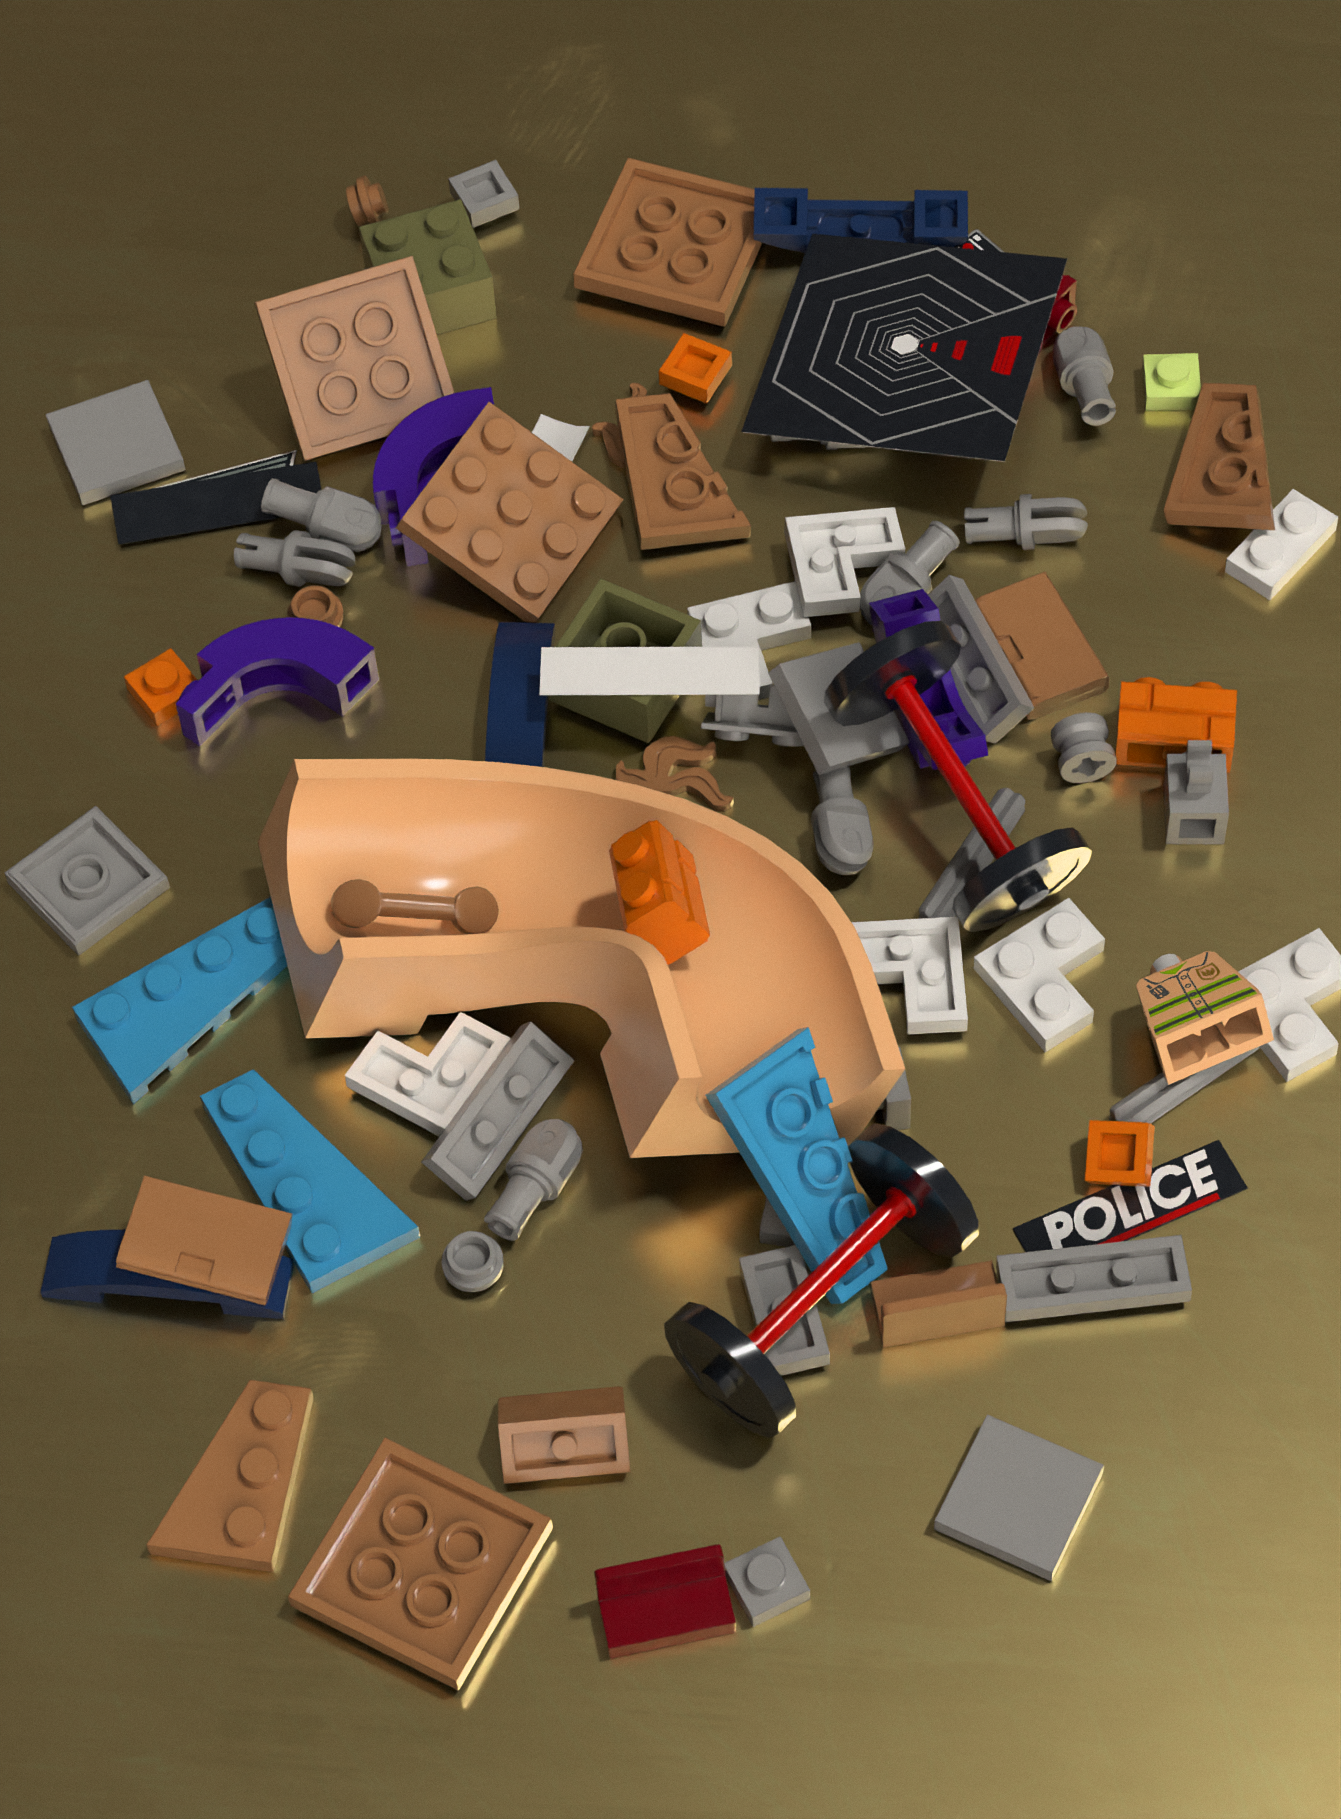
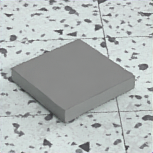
M148 380L46 414L48 426L82 506L186 470L183 457Z
M860 642L780 663L768 672L819 775L897 752L910 743L894 711L861 725L843 726L835 721L824 703L825 690L834 677L854 658L864 652Z
M94 806L4 872L8 884L78 956L170 888L167 876L97 806Z
M987 1415L935 1519L934 1530L1052 1581L1099 1483L1104 1465Z

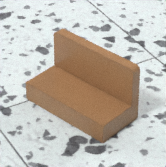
M992 1260L871 1281L870 1284L871 1298L883 1348L1005 1326L1007 1293L1005 1285L997 1282Z
M616 1386L507 1396L498 1399V1430L504 1484L630 1472L623 1387Z

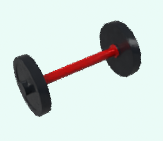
M928 621L902 629L877 642L854 658L834 677L825 690L824 703L835 721L843 726L861 725L881 718L898 708L902 710L996 860L985 867L962 888L954 898L952 907L964 929L971 932L988 930L1024 914L1060 891L1087 865L1092 850L1081 833L1073 827L1057 829L1033 838L1017 848L1014 846L920 696L950 670L958 659L961 644L947 624L943 621Z
M872 1124L848 1146L852 1161L849 1163L856 1180L877 1209L747 1336L725 1317L705 1305L693 1302L683 1305L664 1323L665 1338L675 1358L692 1381L729 1417L755 1434L771 1438L779 1434L796 1417V1403L786 1382L764 1354L894 1226L920 1246L935 1254L947 1257H954L961 1253L978 1236V1218L971 1201L957 1180L934 1155L914 1139L891 1126Z

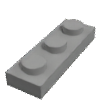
M948 575L928 596L939 608L941 621L951 628L961 644L960 655L950 668L959 696L968 713L984 732L986 741L996 744L1034 709V706L966 583L961 578Z
M532 1022L521 1025L421 1162L465 1201L476 1198L575 1060Z
M1182 1235L998 1255L996 1260L998 1282L1005 1285L1007 1293L1005 1322L1189 1302L1192 1295Z

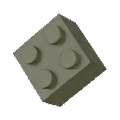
M461 199L359 227L365 269L413 256L437 335L497 318L493 278Z
M600 578L555 647H702L701 620ZM549 695V701L650 743L680 695Z

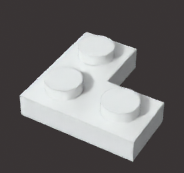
M895 507L785 517L784 534L803 617L859 612L861 596L854 568L880 566L891 553L905 554V546Z
M795 581L687 608L689 616L701 620L702 647L760 646V695L758 700L768 698L770 686L773 685L761 651L811 638V623L808 617H803Z
M1068 898L974 956V970L1042 1050L1047 1052L1093 1023L1094 1010L1065 978V975L1103 952L1105 938L1072 900Z
M957 917L851 922L872 965L877 984L903 983L907 1034L967 1031L968 1015L959 921Z
M1320 928L1238 971L1262 994L1274 1040L1261 1045L1260 1048L1286 1082L1337 1054L1338 1041L1310 1007L1341 989V955Z
M462 1012L458 1014L428 1057L377 1031L344 1075L346 1085L351 1090L440 1136L511 1038Z

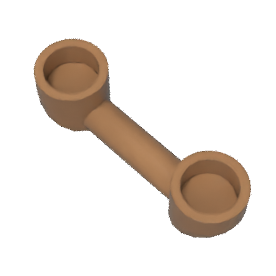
M356 879L341 884L334 891L331 899V910L335 919L340 924L349 928L366 926L374 921L377 916L450 920L455 928L464 934H481L493 927L499 913L498 904L493 894L487 889L478 886L466 888L454 897L383 893L379 892L377 887L369 881Z

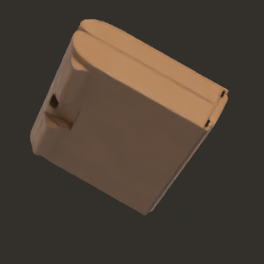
M1046 572L975 599L1034 706V709L1026 715L1027 719L1032 720L1046 716L1107 692L1110 677Z
M144 1176L120 1245L116 1267L266 1306L291 1229L292 1213Z

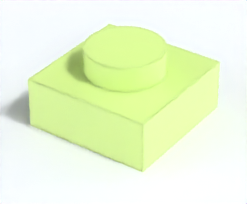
M1198 353L1143 354L1142 372L1145 411L1195 410L1201 391Z

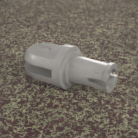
M1076 326L1062 331L1053 344V362L1062 389L1067 394L1077 397L1083 421L1092 426L1105 424L1114 417L1116 413L1114 407L1116 405L1108 389L1114 371L1104 341L1096 331L1088 327Z
M275 478L269 481L261 503L262 512L306 525V531L309 532L311 538L336 542L347 546L352 551L360 552L372 547L380 537L382 528L381 516L375 505L365 498L329 486L319 490L317 493H313L280 482Z
M1021 494L1020 500H1015L1014 506L965 508L964 518L967 520V523H965L967 544H973V542L1016 540L1017 545H1022L1023 550H1035V544L1075 541L1080 539L1087 530L1088 523L1082 520L1087 515V509L1078 499L1066 497L1033 499L1032 494Z
M932 521L928 529L906 554L891 553L870 576L860 592V611L869 624L872 625L869 608L870 602L924 589L927 594L932 591L930 575L960 543L950 528L939 521Z
M294 530L284 540L241 533L236 541L239 545H246V549L236 547L234 549V561L237 568L278 572L287 585L301 587L305 582L343 586L353 576L352 571L346 568L355 565V555L351 549L336 542L311 538L310 534L305 531Z
M849 766L821 775L818 774L817 770L813 772L820 803L811 815L816 852L821 863L828 870L840 875L856 874L863 869L872 856L874 846L867 807L860 800L854 799Z
M561 1119L544 1120L536 1124L526 1134L506 1164L505 1169L509 1178V1182L505 1186L506 1188L484 1217V1221L489 1223L487 1225L488 1228L495 1234L507 1240H517L540 1202L554 1200L559 1196L579 1164L583 1153L581 1139L571 1124Z

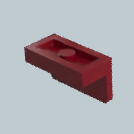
M719 1544L600 1568L594 1571L597 1600L610 1659L737 1632L736 1620L725 1577L723 1550Z

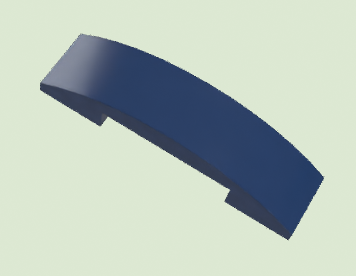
M755 188L754 240L806 253L812 233L955 247L968 242V191L915 190L914 201L808 200V188Z
M499 622L488 702L485 761L545 767L544 750L548 695H539L541 647H554L555 623Z
M126 1229L83 1231L52 1237L41 1287L43 1298L103 1303L104 1294L113 1293L221 1303L223 1314L282 1320L285 1318L294 1268L292 1258L282 1255L272 1290L265 1306L117 1268L116 1260Z

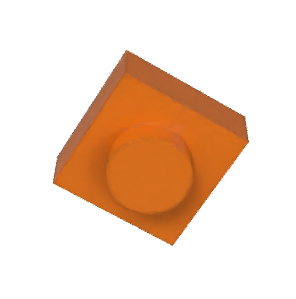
M683 333L659 370V385L708 403L732 367V352Z
M171 648L124 676L127 690L157 726L178 714L176 703L179 701L181 693L188 684L197 680Z
M1089 1120L1085 1181L1090 1184L1151 1187L1155 1126L1147 1122Z

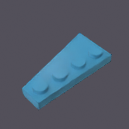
M271 897L72 1007L76 1020L133 1105L149 1091L147 1085L166 1068L169 1071L173 1070L188 1056L187 1049L209 1029L215 1032L231 1017L230 1010L248 994L256 995L287 967Z
M809 1027L791 1033L705 1096L808 1267L813 1271L870 1216L864 1194L857 1193L848 1166L852 1158L845 1137L839 1138L828 1105L833 1100L826 1078H819L811 1050L815 1049ZM878 1242L825 1294L831 1304H843L888 1270L880 1243Z
M254 1069L200 1096L206 1114L261 1206L292 1213V1224L285 1249L293 1259L296 1268L311 1293L420 1238L418 1226Z

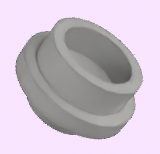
M467 1231L457 1235L446 1246L442 1255V1268L446 1279L455 1288L466 1292H477L489 1288L499 1279L504 1267L503 1254L498 1243L488 1235L477 1231Z

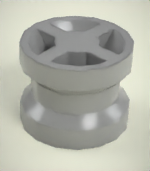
M1087 712L1074 714L1062 719L1052 728L1050 737L1055 750L1061 753L1058 759L1060 775L1064 780L1071 783L1092 782L1103 778L1115 768L1117 758L1112 746L1106 743L1109 729L1103 716Z

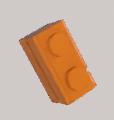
M1153 677L1139 678L1134 682L1121 681L1115 747L1116 764L1165 768L1167 754H1182L1186 752L1188 740H1212L1211 754H1226L1227 773H1230L1235 741L1237 690L1223 689L1219 684L1208 681L1198 682L1192 686L1166 685L1163 681Z
M649 820L637 829L625 833L616 842L611 844L609 854L624 931L639 936L654 945L664 956L668 965L706 943L710 937V931L699 880L695 875L697 870L693 854L680 841H674L673 835L658 820Z

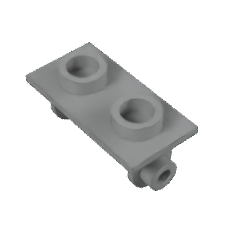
M774 685L770 686L768 706L758 705L759 695H706L705 706L716 708L715 713H707L702 722L701 729L715 730V737L731 741H744L749 739L750 733L772 735V742L775 744L804 746Z

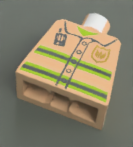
M1205 951L1184 961L1175 954L1162 955L1152 964L1150 975L1141 978L1136 984L1147 1026L1168 1085L1274 1040L1261 992L1216 952Z

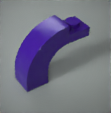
M491 387L450 394L418 408L395 427L380 449L373 472L375 506L381 516V524H389L392 546L404 545L407 566L428 564V554L424 548L397 530L396 527L487 403L490 402L494 405Z
M924 589L869 603L876 643L902 629L923 622L941 621L939 608ZM950 669L920 696L963 765L967 766L973 759L988 756L986 736L966 710ZM900 708L896 709L895 714L910 742L907 745L920 769L928 766L932 770L938 769Z
M286 617L246 624L218 637L197 654L202 678L192 681L186 686L180 695L179 701L176 703L183 736L198 746H201L240 706L248 700L268 692L283 690L300 692L315 698L343 717L379 681L375 650L373 646L349 631L319 620Z

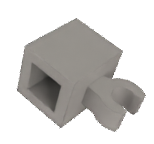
M1188 740L1186 752L1182 754H1167L1163 782L1166 844L1225 843L1229 816L1226 754H1211L1212 740Z

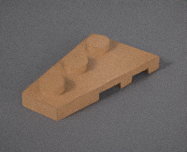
M1203 383L1164 506V514L1168 524L1275 530L1261 405L1256 385Z
M671 394L616 399L615 413L640 549L646 550L750 537L751 524L743 511L738 512L727 494V485L719 472L714 473L700 450V441Z
M249 1380L147 1543L150 1555L268 1572L275 1571L313 1403L311 1388Z

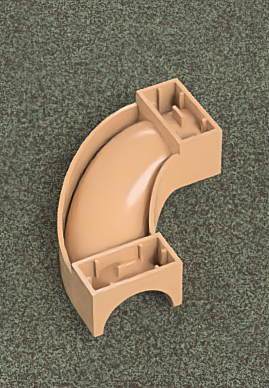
M294 759L258 840L305 1038L374 1036L377 1031L386 1035H416L419 1033L427 1015L457 1013L515 1004L565 1002L586 1006L597 1012L607 1022L612 1033L600 1055L630 1158L740 1153L705 1095L797 1029L809 1027L815 1049L811 1050L819 1078L825 1077L833 1100L828 1105L839 1138L845 1137L848 1146L862 1133L905 1071L872 965L854 925L832 893L801 862L768 838L728 816L686 799L640 785L600 776L501 762L454 759ZM649 820H658L673 835L674 841H680L693 854L697 870L695 875L699 880L710 931V937L706 943L670 965L667 964L664 956L654 945L639 936L624 931L609 854L611 844L616 842L625 833L637 829ZM356 879L369 881L377 887L379 892L449 897H454L466 888L478 886L487 889L493 894L498 904L499 913L493 927L481 934H464L457 930L450 920L377 916L374 921L366 926L349 928L340 924L335 919L331 910V899L334 891L341 884Z

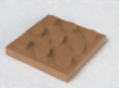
M628 158L573 273L574 288L725 327L762 245V242L754 240L755 189Z
M413 256L254 303L303 462L387 437L401 421L418 408L441 397L454 394Z
M488 402L402 517L396 529L526 623H536L624 499L495 405Z
M384 1438L290 1592L288 1599L291 1607L459 1691L552 1531V1520L517 1501Z

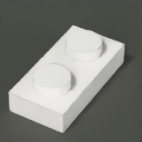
M1294 489L1273 509L1275 530L1254 529L1226 559L1225 572L1268 600H1271L1337 528L1338 516Z

